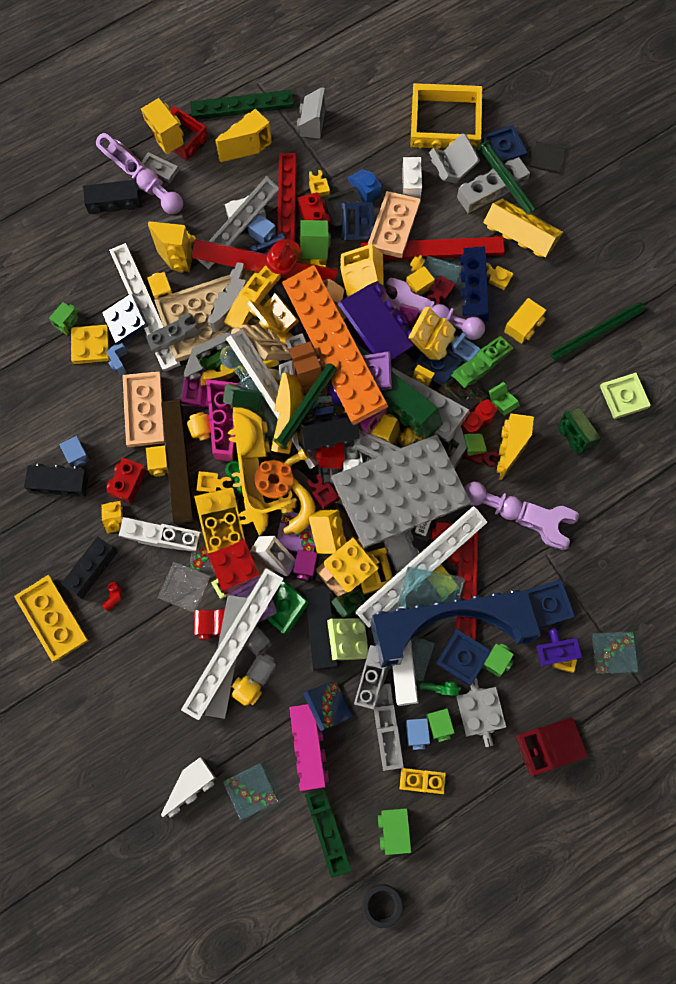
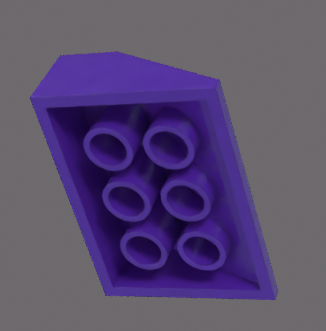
M378 281L367 285L338 303L373 354L390 352L392 361L415 346L408 338L412 329L408 325L406 317L396 308V303L389 298L385 287Z

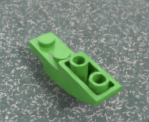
M499 336L479 350L475 357L457 368L451 376L464 388L471 383L475 384L513 350V347Z

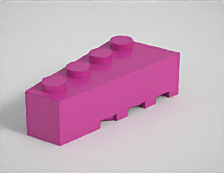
M206 379L214 460L231 462L234 460L236 443L229 440V438L235 437V435L228 434L230 430L234 429L231 405L223 403L225 384L231 383L244 387V385Z
M308 704L289 707L294 736V749L297 757V773L300 778V791L326 788V783H329L328 770L323 769L326 755L325 749L320 748V741H323L322 731L317 728V723Z

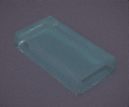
M430 256L427 257L424 265L434 278L438 279L441 275L455 285L462 266Z

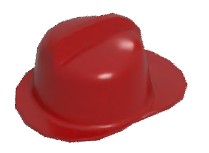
M289 239L277 241L266 256L267 268L276 274L289 272L300 258L301 248L296 242Z

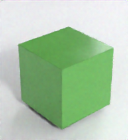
M301 220V259H328V247L331 244V234L328 233V221Z

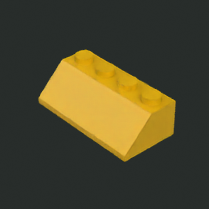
M500 199L492 204L483 222L487 225L488 229L501 232L504 238L517 241L518 245L523 248H530L539 257L549 255L563 234V231L532 214L527 215L523 209L504 199Z

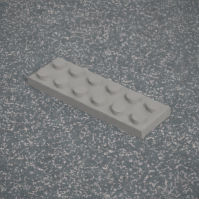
M392 368L393 373L438 407L443 425L434 435L437 434L439 438L449 443L469 415V409Z

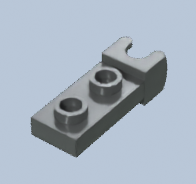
M187 313L179 317V320L146 335L151 351L156 353L187 337L190 339L200 334L199 329L194 324L196 320L193 315Z

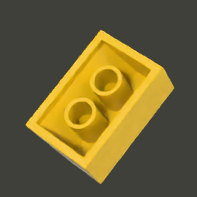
M148 222L157 252L167 265L176 272H190L193 251L185 225Z

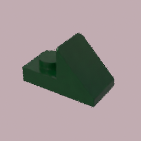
M228 383L225 384L223 403L230 404L231 409L239 407L258 412L262 392Z
M357 587L350 592L336 597L331 603L343 619H349L368 599Z

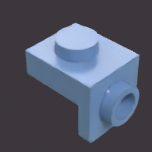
M462 333L460 337H455L451 345L452 351L461 356L466 363L477 355L480 348L465 339L466 334Z
M123 343L112 346L110 350L106 351L111 360L108 362L113 372L117 371L120 376L127 372L119 358L128 353Z

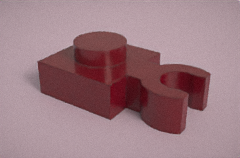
M440 275L430 289V292L433 294L429 295L427 299L430 301L434 300L436 302L434 305L440 304V299L445 301L455 288V284Z
M466 450L462 458L480 465L481 461H484L488 467L493 468L495 463L491 462L489 458L497 459L499 454L496 452H485L468 456Z
M317 474L318 483L313 484L309 479L308 485L310 489L315 490L312 492V495L321 508L325 510L340 499L329 483L323 485L322 477Z

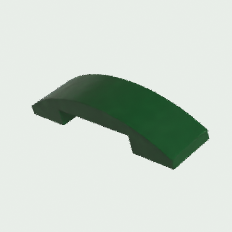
M325 788L306 794L305 798L331 879L351 872Z

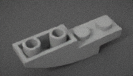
M236 263L235 269L231 271V282L227 284L226 291L219 292L218 298L214 300L213 314L209 315L208 319L212 333H217L227 325L224 323V320L237 296L247 283L244 280L246 276L244 263Z

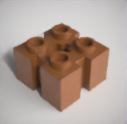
M311 341L289 348L304 396L307 395L324 369L322 360L318 361L320 359L318 349H313ZM326 387L321 393V395L328 393Z

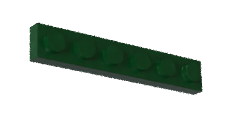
M292 90L190 101L192 118L196 120L251 113L254 109L258 112L294 108Z

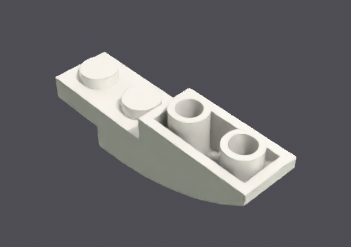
M123 517L119 537L156 547L196 551L200 532Z

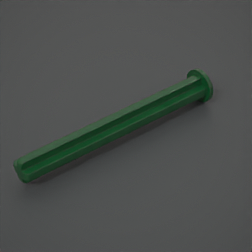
M489 140L483 142L478 148L479 152L484 154L527 215L534 213L535 206L491 147V142Z
M328 363L278 438H274L273 441L281 448H288L287 444L337 371L333 364Z

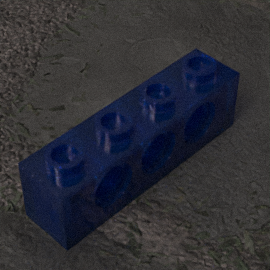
M485 246L463 248L464 255H460L461 266H464V271L461 272V283L465 282V288H462V299H466V305H462L463 316H466V318L478 317L482 321H489ZM472 266L478 267L475 270L469 269ZM472 283H478L475 287L470 286ZM474 299L479 300L478 303H471Z

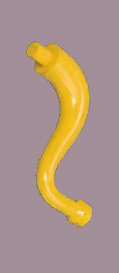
M302 448L297 454L288 458L284 464L291 467L300 460L308 459L309 454ZM294 478L291 489L299 498L301 508L298 515L289 520V525L283 528L286 535L292 532L299 534L310 525L309 516L315 513V503L312 496Z

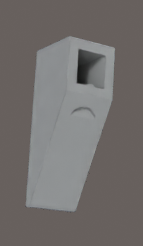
M370 645L354 705L373 710L389 667H380L376 646Z

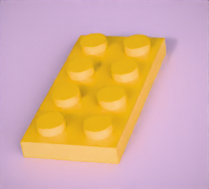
M47 575L14 596L53 663L89 641L51 576Z

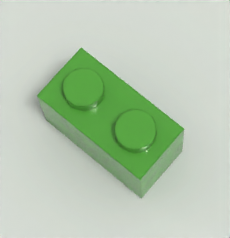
M407 809L382 810L381 815H378V826L383 828V837H380V849L385 850V855L411 853Z

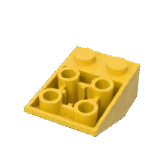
M256 109L251 113H247L242 120L233 124L228 131L220 134L216 139L219 160L221 162L263 151L272 143L270 123Z
M373 244L341 254V273L347 297L376 281L383 285V254Z
M510 414L509 419L505 420L501 431L503 440L499 448V455L502 456L497 465V473H500L499 480L505 477L526 448L532 436L534 417Z
M232 487L194 496L208 553L216 552L245 540Z

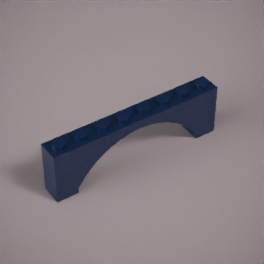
M513 590L507 594L494 593L488 597L475 596L469 600L456 599L450 603L437 602L431 606L418 605L412 609L398 608L393 612L387 613L386 611H379L372 615L370 621L381 668L401 665L404 658L403 651L410 640L424 627L445 618L469 617L487 622L507 633L515 640L516 645L536 642L541 635L527 590Z

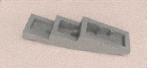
M387 683L383 684L374 709L383 771L404 768L391 685Z

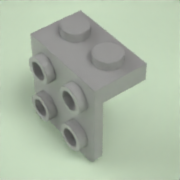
M461 134L444 151L433 148L429 152L433 165L439 171L440 178L443 181L455 184L480 161L466 134Z

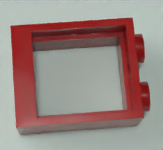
M173 106L170 109L173 116L176 115L182 125L196 133L185 147L180 146L173 150L174 153L187 161L207 141V128L176 106Z

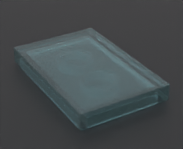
M407 567L398 605L412 609L418 605L431 606L437 602L450 603L453 600L460 599L465 579L459 576Z

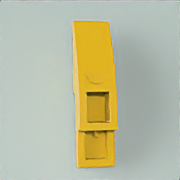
M264 266L258 274L254 273L237 296L224 323L232 328L246 325L253 316L249 311L250 306L247 302L252 300L260 305L263 298L279 281L281 274L271 272L267 266Z
M287 373L282 374L274 411L280 412L274 435L276 439L303 401L298 376ZM293 437L287 444V449L281 448L273 441L271 451L290 454Z

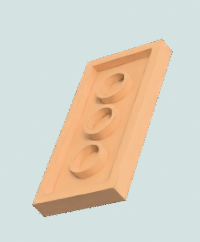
M386 191L368 245L373 244L382 254L402 258L421 199Z
M160 371L123 375L127 447L164 444Z

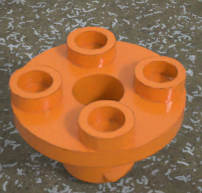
M275 460L264 461L255 472L254 483L262 495L268 498H280L291 490L293 474L290 466Z

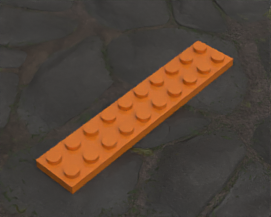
M315 265L283 281L282 284L314 348L318 349L324 368L328 363L333 364L337 368V371L331 378V382L352 424L355 425L388 408Z

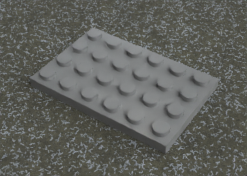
M437 434L334 474L331 477L363 548L454 512L471 503Z

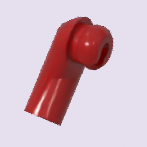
M111 582L108 585L110 598L102 604L107 612L122 599V588L116 582Z

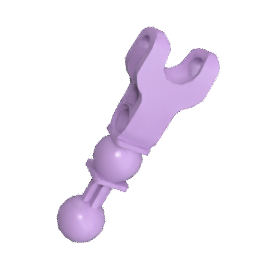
M106 133L98 136L96 140L97 147L126 173L131 175L133 179H136L140 189L148 194H155L161 199V206L166 213L173 215L182 210L183 200L181 196L176 192H167L161 186L163 181L158 179L155 171L146 168L120 141L113 139ZM105 139L110 141L108 148L103 147V140ZM137 165L136 171L133 172L134 166Z
M395 278L387 280L385 284L386 290L396 297L393 301L396 303L398 310L401 304L419 308L418 318L424 307H431L440 318H446L455 328L461 329L466 334V338L476 340L484 334L485 325L480 318L470 317L465 320L454 316L453 308L449 311L445 305H434L433 301L412 293L406 282Z
M471 482L465 485L464 490L471 502L470 505L477 506L483 503L496 508V515L500 513L506 520L516 519L515 522L539 532L546 545L560 550L569 548L570 540L559 532L558 523L574 524L579 519L578 512L565 506H558L548 510L525 501L522 503L515 496L506 497L505 493L500 498L487 493L485 487L479 482Z

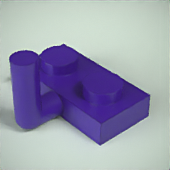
M555 628L547 633V638L552 639V643L536 646L541 666L582 658L577 638L560 641L558 630Z

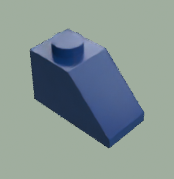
M361 169L348 177V181L364 202H373L381 197L382 185L372 172Z

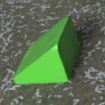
M482 434L464 435L468 456L487 452Z

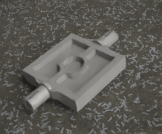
M476 677L474 684L472 683L470 686L471 691L467 694L456 696L466 737L483 735L485 747H489L487 738L489 739L490 746H494L491 733L495 730L506 728L496 687L479 689Z

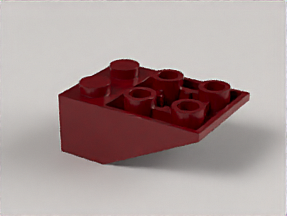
M573 717L515 736L529 776H535L588 757Z

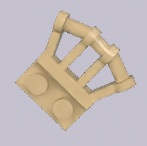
M242 325L241 327L234 328L231 332L232 335L243 329L261 359L265 361L291 359L289 349L269 329H262L258 325Z

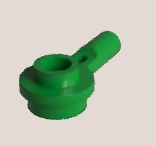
M231 461L227 464L225 472L237 484L240 482V478L238 476L233 477L232 474L240 473L239 461ZM242 486L237 487L239 496L243 497Z
M422 681L420 684L421 690L436 691V693L458 696L461 687L457 686V682L446 681L445 685Z

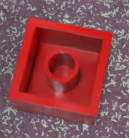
M245 540L208 554L224 595L260 577Z

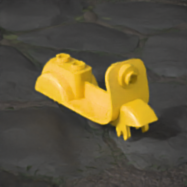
M233 407L234 429L230 430L228 434L235 435V437H231L229 440L237 445L240 473L232 474L233 477L238 476L240 478V482L233 484V487L242 486L246 508L245 511L239 514L240 517H246L240 523L248 524L254 522L260 536L267 528L269 522L268 512L281 510L282 513L293 512V508L297 507L296 501L298 500L297 497L292 498L293 492L290 490L287 498L280 497L271 503L264 501L263 495L255 486L254 476L259 467L258 458L267 457V452H270V443L265 438V433H268L267 422H263V419L251 410Z

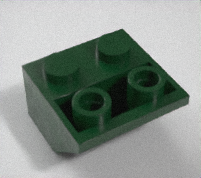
M580 408L566 411L557 425L559 433L566 437L572 451L577 452L579 456L598 445L602 439Z

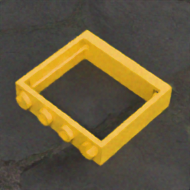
M413 83L410 147L446 149L461 135L418 133V100L476 103L475 135L467 136L474 149L478 150L481 143L482 86Z

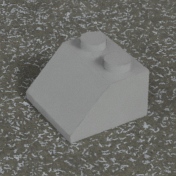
M321 87L308 94L304 98V103L300 104L301 118L297 120V129H300L301 137L321 138L326 110L325 88Z

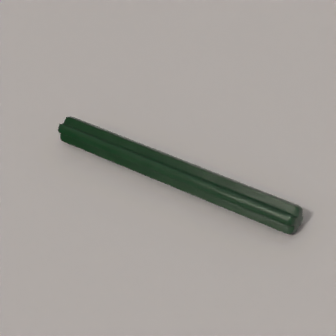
M642 302L634 304L551 351L550 356L554 361L559 360L642 313L645 310V306Z

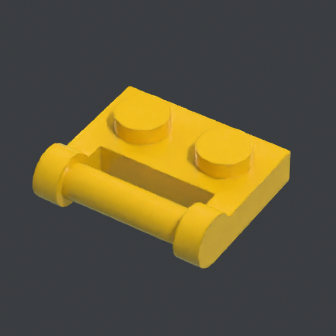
M387 548L368 552L369 555L373 553L376 557H379L386 581H380L378 570H376L360 583L364 595L378 591L393 578L387 558Z

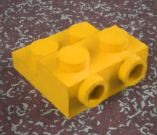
M424 307L408 338L430 360H440L447 354L446 348L448 344L455 339L454 333L456 329L446 318H440L431 307Z

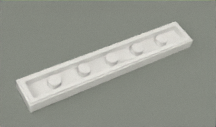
M406 596L387 612H393L398 608L407 609ZM411 640L403 651L404 658L401 665L393 666L398 706L418 703Z

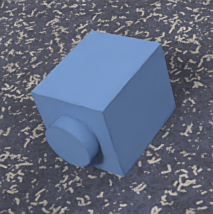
M260 214L247 226L249 235L260 244L276 238L275 225Z
M77 436L59 444L71 467H83L90 461Z
M427 718L407 720L408 746H413V750L425 749V745L430 744Z

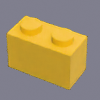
M528 298L506 324L504 332L521 344L526 339L530 340L535 333V327H540L545 321L544 315L546 310Z
M319 510L309 516L317 554H333L346 544L339 510Z

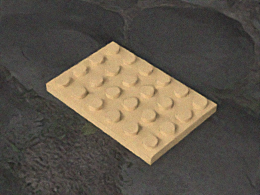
M245 270L246 276L244 280L248 282L254 273L258 274L259 272ZM231 274L154 300L164 327L179 320V317L191 313L196 320L194 324L200 331V334L190 339L187 337L171 345L176 363L188 359L192 348L226 332L231 334L234 328L229 325H225L217 333H212L211 326L208 324L209 315L213 314L214 300L218 298L219 292L226 291L227 284L231 282ZM269 294L260 302L261 306L270 299ZM253 315L246 324L249 326L258 325L264 329L259 323L260 319L258 316L255 317Z

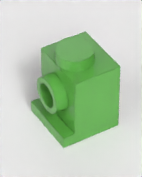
M62 302L49 319L54 327L68 336V329L76 324L79 311L70 304L68 306Z

